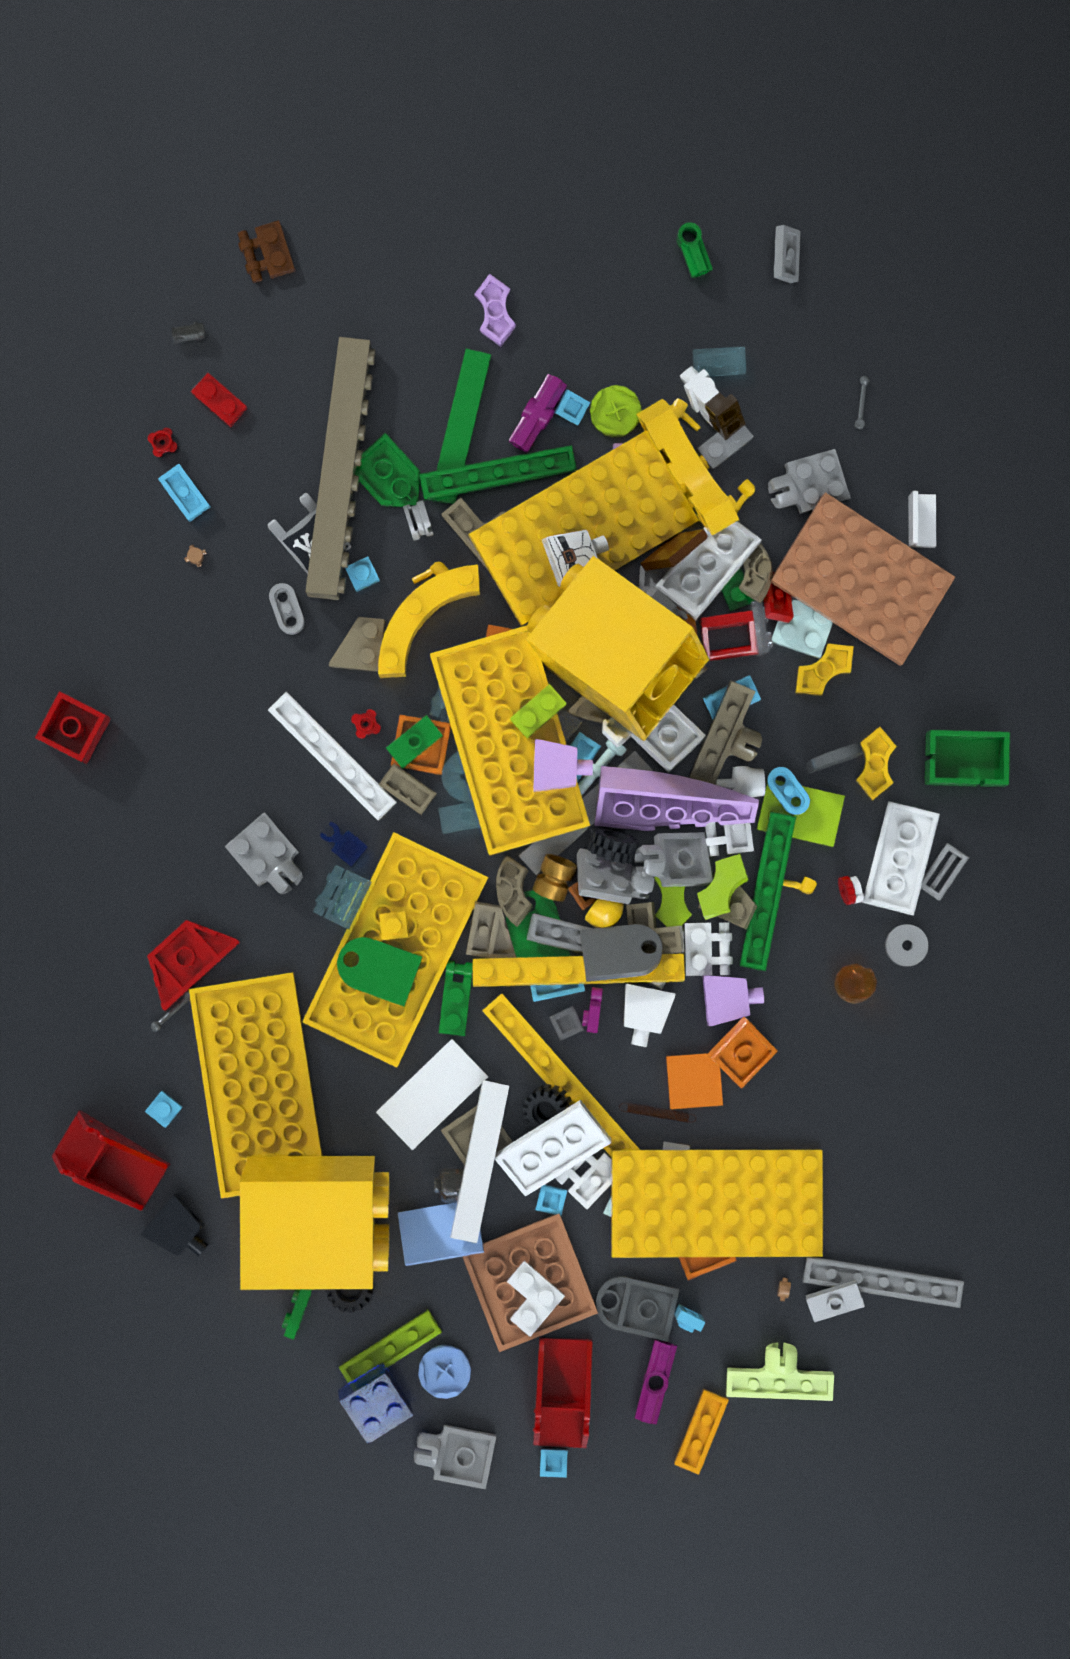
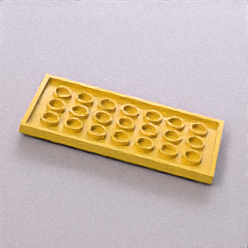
M647 430L468 534L520 625L527 623L541 606L547 605L551 608L563 594V591L558 587L542 539L582 530L588 531L591 540L604 536L609 550L597 554V558L615 571L699 521Z
M527 625L430 653L489 856L590 826L577 779L576 787L533 792L535 739L566 745L558 715H554L528 739L510 720L515 713L549 685L541 659L526 640L531 634L527 631Z
M393 832L302 1022L390 1065L398 1067L488 877ZM406 911L409 937L382 940L379 914ZM361 937L371 938L423 957L405 1007L354 989L342 980L338 972L337 960L341 949L349 941ZM353 951L348 952L344 957V962L348 967H354L359 962V956Z
M294 972L189 989L221 1199L240 1196V1180L247 1156H322Z
M611 1150V1257H823L822 1150Z

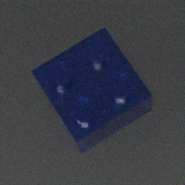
M384 1362L338 1390L341 1405L367 1444L413 1416L410 1402Z

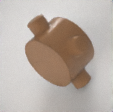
M194 545L189 546L190 549L187 552V557L184 558L185 562L190 561L192 564H196L197 567L202 566L201 562L204 559V555L207 554L206 550L201 551L199 548L194 547Z
M783 1278V1281L779 1282L777 1296L780 1297V1301H785V1298H789L791 1283L788 1282V1278Z

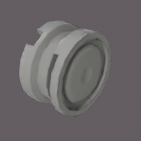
M423 500L417 502L415 506H403L413 541L419 540L420 536L426 535L429 537L434 535ZM412 514H413V519H414V522H415V525H416V528H417L416 530H414V527H413V524H412V520H411V517H410V515H412Z

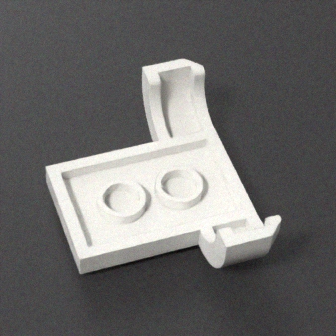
M675 705L670 708L645 741L634 735L612 717L608 721L605 719L602 722V734L616 747L621 746L632 737L668 773L706 737Z

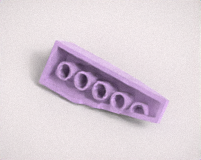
M601 766L595 826L653 831L658 826H669L670 829H679L680 825L695 824V827H705L710 822H719L720 825L755 823L759 800L731 789L683 776L655 771Z

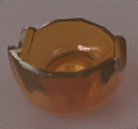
M858 963L842 967L836 974L834 987L839 997L852 1004L868 1000L875 992L877 979L871 968H864Z

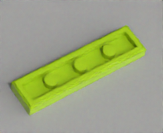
M427 1309L338 1368L352 1390H354L442 1333V1330L429 1309Z

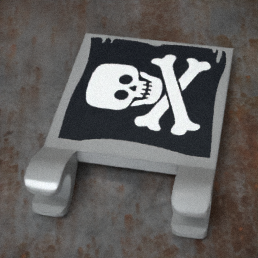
M304 493L299 499L310 514L287 533L276 520L268 523V528L308 574L317 504L308 493ZM349 542L346 543V551L352 547Z

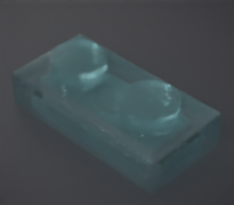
M745 347L693 349L692 351L693 368L698 373L705 369L709 376L746 374Z

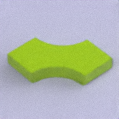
M740 854L716 861V872L713 881L706 889L697 893L705 920L731 912L730 900L732 894L740 885L748 881Z
M655 877L654 881L659 886L662 896L661 905L655 917L666 927L682 926L692 915L684 901L685 886L662 887L660 879Z

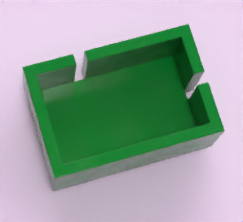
M928 731L926 733L925 756L931 757V759L925 762V785L977 786L980 784V787H1005L1009 785L1010 732Z

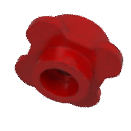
M163 428V430L148 435V441L153 446L154 456L162 457L166 452H175L177 450V443L172 439L171 429ZM164 440L165 444L161 445L160 441Z
M368 709L366 713L354 714L351 721L356 726V736L358 738L364 739L366 735L378 734L380 732L381 726L376 722V712L374 710ZM364 722H368V726H364Z

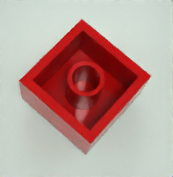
M59 691L35 738L87 764L111 718Z

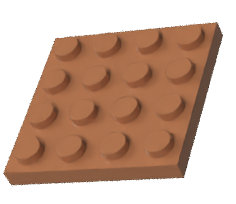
M560 1214L552 1215L484 1242V1253L462 1256L499 1352L598 1314ZM524 1260L565 1295L531 1337L510 1320L527 1298L511 1286L507 1280Z

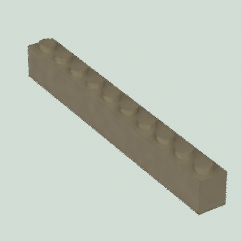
M339 337L306 584V594L308 597L339 600L340 593L344 594L346 578H342L343 568H348L349 552H345L346 543L351 542L353 527L349 526L350 517L355 516L356 501H352L353 491H358L359 476L355 475L356 467L361 466L363 451L359 450L360 440L364 441L366 425H362L363 415H368L369 400L365 399L366 390H371L372 374H369V367L374 365L376 349H372L370 340Z

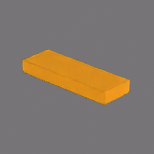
M703 1389L674 1465L698 1475L700 1474L729 1399Z

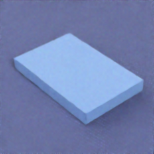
M457 1202L398 1212L405 1265L410 1266L484 1253L481 1227L477 1243L450 1238Z

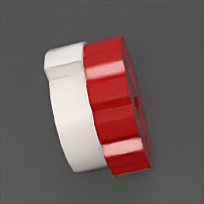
M856 876L840 877L838 879V886L844 903L850 905L863 902L864 895L858 878Z

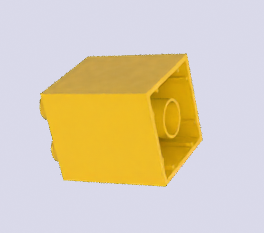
M592 556L585 566L577 563L567 571L560 584L563 594L551 608L543 605L535 611L527 625V631L531 634L526 640L548 671L634 735L645 741L709 661V658L691 625L598 558Z
M247 1156L240 1180V1290L373 1289L374 1271H388L389 1224H375V1218H388L389 1172H375V1156Z

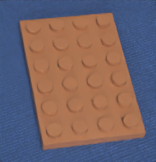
M825 492L774 573L771 583L901 666L916 644L955 576Z

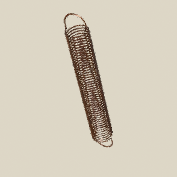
M632 1103V1109L628 1104V1113L632 1112L633 1114L649 1115L650 1117H652L653 1115V1117L655 1118L658 1117L662 1119L666 1118L667 1120L674 1119L675 1121L690 1122L685 1118L684 1113L682 1111L681 1114L684 1120L680 1116L679 1111H677L680 1118L679 1120L674 1110L672 1111L675 1115V1118L673 1117L671 1110H669V1113L671 1115L670 1118L666 1109L664 1110L666 1112L667 1117L665 1116L662 1108H660L662 1112L661 1115L658 1108L656 1107L658 1112L657 1115L656 1111L654 1110V1107H652L654 1112L653 1114L649 1106H647L649 1109L648 1112L645 1105H643L645 1109L644 1112L641 1105L639 1104L641 1109L640 1112L637 1104H635L637 1111L635 1110Z

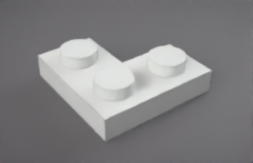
M524 1260L507 1280L511 1286L527 1298L510 1320L531 1337L565 1295Z

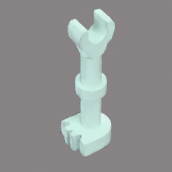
M609 739L607 740L606 746L608 749L595 764L593 763L592 776L585 775L578 783L581 796L598 776L600 777L601 766H607L615 755L622 756L627 749L624 746L616 747Z

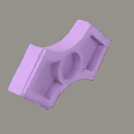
M489 274L474 296L480 301L485 312L480 332L501 347L516 327L515 322L506 311V299L511 290Z

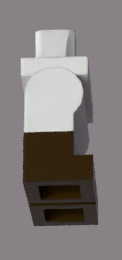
M691 366L680 375L681 380L685 383L684 388L692 409L696 413L700 411L703 418L725 440L729 439L746 425L738 400L732 394L725 398L716 389L714 381L705 369L698 373Z

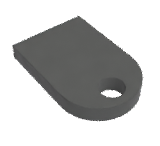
M861 742L836 749L809 760L805 764L808 774L857 758L864 753Z
M633 924L580 930L586 982L644 976L654 971L662 959L661 939L654 930L647 926ZM651 944L656 947V951L647 954L642 951V947Z
M617 1276L607 1280L598 1290L595 1302L596 1309L601 1321L612 1329L668 1342L680 1289L636 1278ZM606 1293H612L616 1296L617 1302L613 1307L607 1308L602 1304L601 1299Z

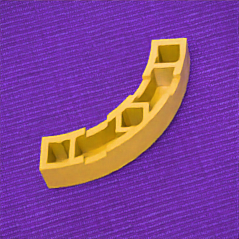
M661 399L637 413L636 416L643 430L648 431L656 448L659 451L661 450V455L680 490L684 493L691 507L695 508L698 519L713 536L738 521L739 518L735 511L738 509L736 501L731 495L727 496L708 472L709 465L702 455H697L678 421L681 416L675 405H669L664 399Z
M478 565L463 566L438 574L416 588L403 601L384 633L378 661V675L380 678L406 677V665L411 643L418 630L435 611L456 600L480 595Z

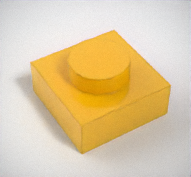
M406 911L379 914L382 940L409 937Z

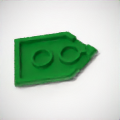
M384 433L363 452L361 466L356 467L355 475L359 476V482L381 506H415L418 502L420 470L392 439Z

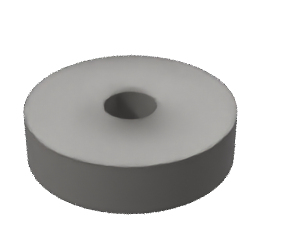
M909 924L900 925L889 932L885 941V950L890 960L895 964L914 966L925 958L928 952V940L920 928ZM905 940L911 943V948L908 951L902 947Z

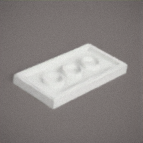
M738 521L713 536L704 527L703 529L708 535L707 539L676 566L671 567L655 586V588L662 591L677 607L695 621L761 543L762 539Z
M888 801L862 903L914 916L940 814Z
M451 1039L376 1113L413 1150L489 1076Z
M579 1100L495 1154V1160L524 1196H527L609 1145L611 1137L583 1102Z

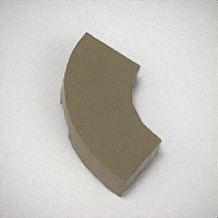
M760 543L743 563L745 569L744 580L739 586L742 593L759 603L766 596L773 576L771 558Z
M506 854L496 877L497 897L506 917L518 927L533 908L523 891L524 879L528 870Z

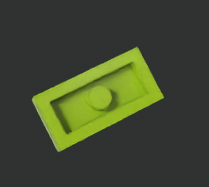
M549 684L515 713L510 720L528 739L564 708L567 703Z

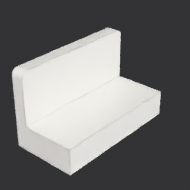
M912 491L908 496L909 547L935 548L936 494H918V491Z

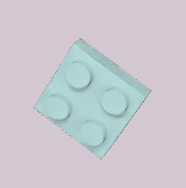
M791 596L794 618L789 623L777 621L770 642L820 659L833 622Z

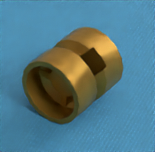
M545 854L540 867L543 874L537 875L533 890L545 898L564 901L569 888L567 882L572 881L577 865L561 856Z

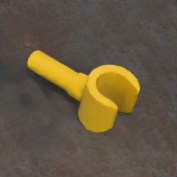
M676 399L673 404L681 418L697 432L701 426L685 413L688 404L681 399Z
M748 479L737 488L743 495L737 501L738 509L735 510L736 513L739 512L744 502L755 492V486Z
M435 562L430 569L413 577L412 581L415 584L433 574L437 576L449 571L444 563Z
M804 877L802 883L785 879L783 882V886L798 889L805 894L813 893L817 885L816 881L808 877Z

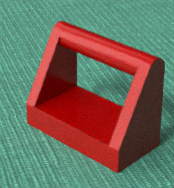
M753 610L700 618L699 625L702 645L707 656L710 658L709 661L757 654ZM747 625L750 645L710 651L709 630Z

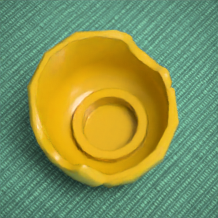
M597 899L586 914L585 920L595 928L612 927L621 918L624 904Z

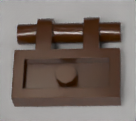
M279 220L255 227L257 238L254 239L249 238L247 230L238 232L240 241L238 246L240 252L244 253L247 263L245 268L247 274L251 275L253 283L263 280L261 271L268 270L271 279L295 272ZM261 248L264 260H256L255 249Z

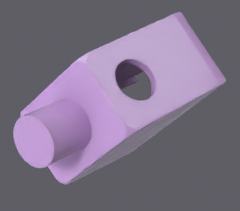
M535 739L533 792L576 787L577 775L592 776L593 760L577 759V747Z
M702 976L707 1026H714L749 1016L750 1004L764 1003L763 988L748 989L746 978Z

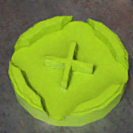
M613 385L597 392L591 403L590 416L597 431L605 436L618 438L624 437L635 430L639 424L636 414L641 412L642 409L640 401L633 391L624 386Z

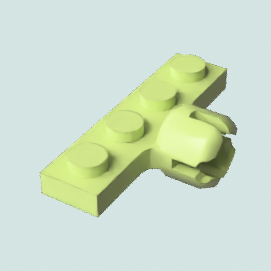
M778 1343L769 1344L766 1347L765 1365L763 1368H727L726 1397L833 1401L834 1373L830 1371H804L797 1369V1349L788 1343H783L782 1356H780Z

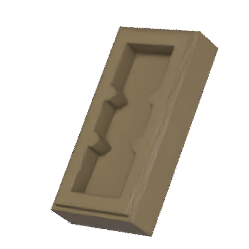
M393 763L379 783V786L421 815L437 794L395 763Z

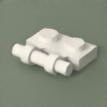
M715 822L706 824L707 838L705 840L709 857L719 856L718 845L726 844L727 855L754 851L750 823L723 825L725 836L717 837Z
M729 922L719 923V933H711V923H684L685 976L712 975V965H720V975H730V965L733 964V957H730L732 933L729 931ZM712 941H719L720 957H712Z
M605 1152L598 1159L591 1155L555 1179L562 1185L570 1178L574 1184L568 1189V1192L588 1209L611 1185V1158ZM587 1161L591 1167L580 1177L575 1171Z

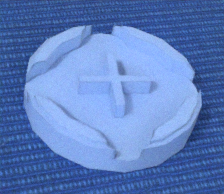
M442 1344L432 1347L424 1354L419 1364L418 1376L421 1385L428 1393L436 1398L448 1399L458 1396L466 1388L470 1381L471 1366L468 1357L462 1350L453 1345Z

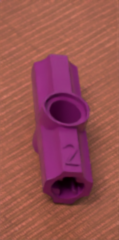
M547 375L535 397H532L524 408L521 415L522 419L510 436L509 443L521 451L529 452L541 430H544L549 424L555 411L554 408L564 394L567 384L555 376Z
M654 1340L647 1371L643 1379L635 1419L649 1424H657L664 1395L668 1388V1379L677 1345L662 1340ZM652 1376H660L663 1379L660 1387H650L648 1381Z

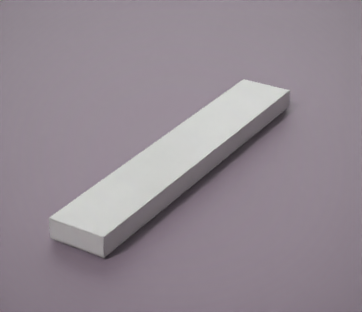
M287 692L268 709L378 821L397 803Z
M482 1081L450 1238L477 1243L509 1090L508 1085Z

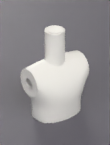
M748 766L733 767L732 779H717L716 785L733 789L752 798L765 796L764 769H755Z

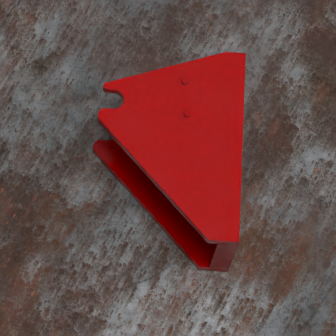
M81 1110L78 1111L52 1155L59 1173L71 1177L73 1182L140 1211L144 1210L170 1166V1163Z
M539 1337L533 1445L587 1448L591 1402L592 1340Z

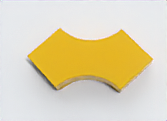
M827 644L825 653L819 661L812 665L799 666L795 693L822 696L825 685L831 678L842 673H851L854 646Z
M881 727L877 728L861 742L865 756V765L856 781L871 800H874L893 784L888 773V760L890 754L897 746Z

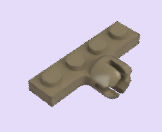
M460 498L445 510L441 516L489 572L468 536L469 533L487 523L480 521L463 499ZM505 512L499 513V514H498L496 517H494L493 519L499 517L500 515L504 514Z
M730 680L688 775L690 778L715 785L728 756L733 755L748 762L756 757L758 752H755V749L747 746L746 743L760 748L762 736L759 732L743 725V719L756 692L755 690Z

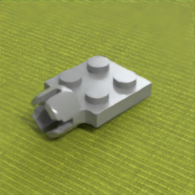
M836 449L788 462L785 464L786 474L775 477L768 482L769 494L779 491L783 492L775 495L776 498L771 499L773 505L779 509L794 505L798 508L800 514L814 510L825 492L839 502L850 499Z
M265 812L225 846L259 887L263 883L269 882L278 893L285 894L293 889L284 879L285 877H288L296 885L303 878L302 872L293 861L294 857L299 853L298 850Z
M705 832L662 833L655 835L654 845H642L635 852L634 863H644V866L635 867L637 873L642 877H658L662 887L710 885L713 877Z
M579 849L577 853V873L580 896L629 904L632 898H649L648 894L653 891L654 877L640 876L631 863L622 864L619 861L615 863L613 860L608 861L603 857L599 858L596 856L597 854H592L587 849Z
M444 1425L441 1434L435 1435L425 1432L419 1434L416 1441L418 1448L414 1450V1461L417 1465L434 1469V1480L486 1489L496 1435Z

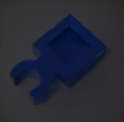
M330 822L329 825L334 829L333 836L328 837L322 832L320 836L326 842H334L335 846L331 851L352 867L368 846L348 830L344 835H341L339 827L335 823Z

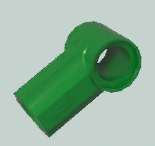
M690 222L681 226L676 240L683 253L690 276L694 278L705 275L712 271L713 268L701 237V229L695 223ZM688 231L692 232L696 240L686 242L682 234Z

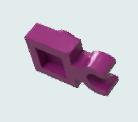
M592 987L589 1011L584 1010L582 1026H587L586 1032H598L603 988Z

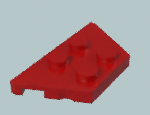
M188 920L183 922L147 955L160 996L162 1009L164 1011L169 1009L241 942L236 938Z

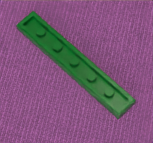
M470 349L465 350L437 471L466 464L491 354ZM458 495L432 499V501L453 505L457 501Z
M571 445L419 474L424 501L574 473L577 471V466Z
M776 812L769 813L752 899L757 908L746 930L739 966L766 971L796 816Z

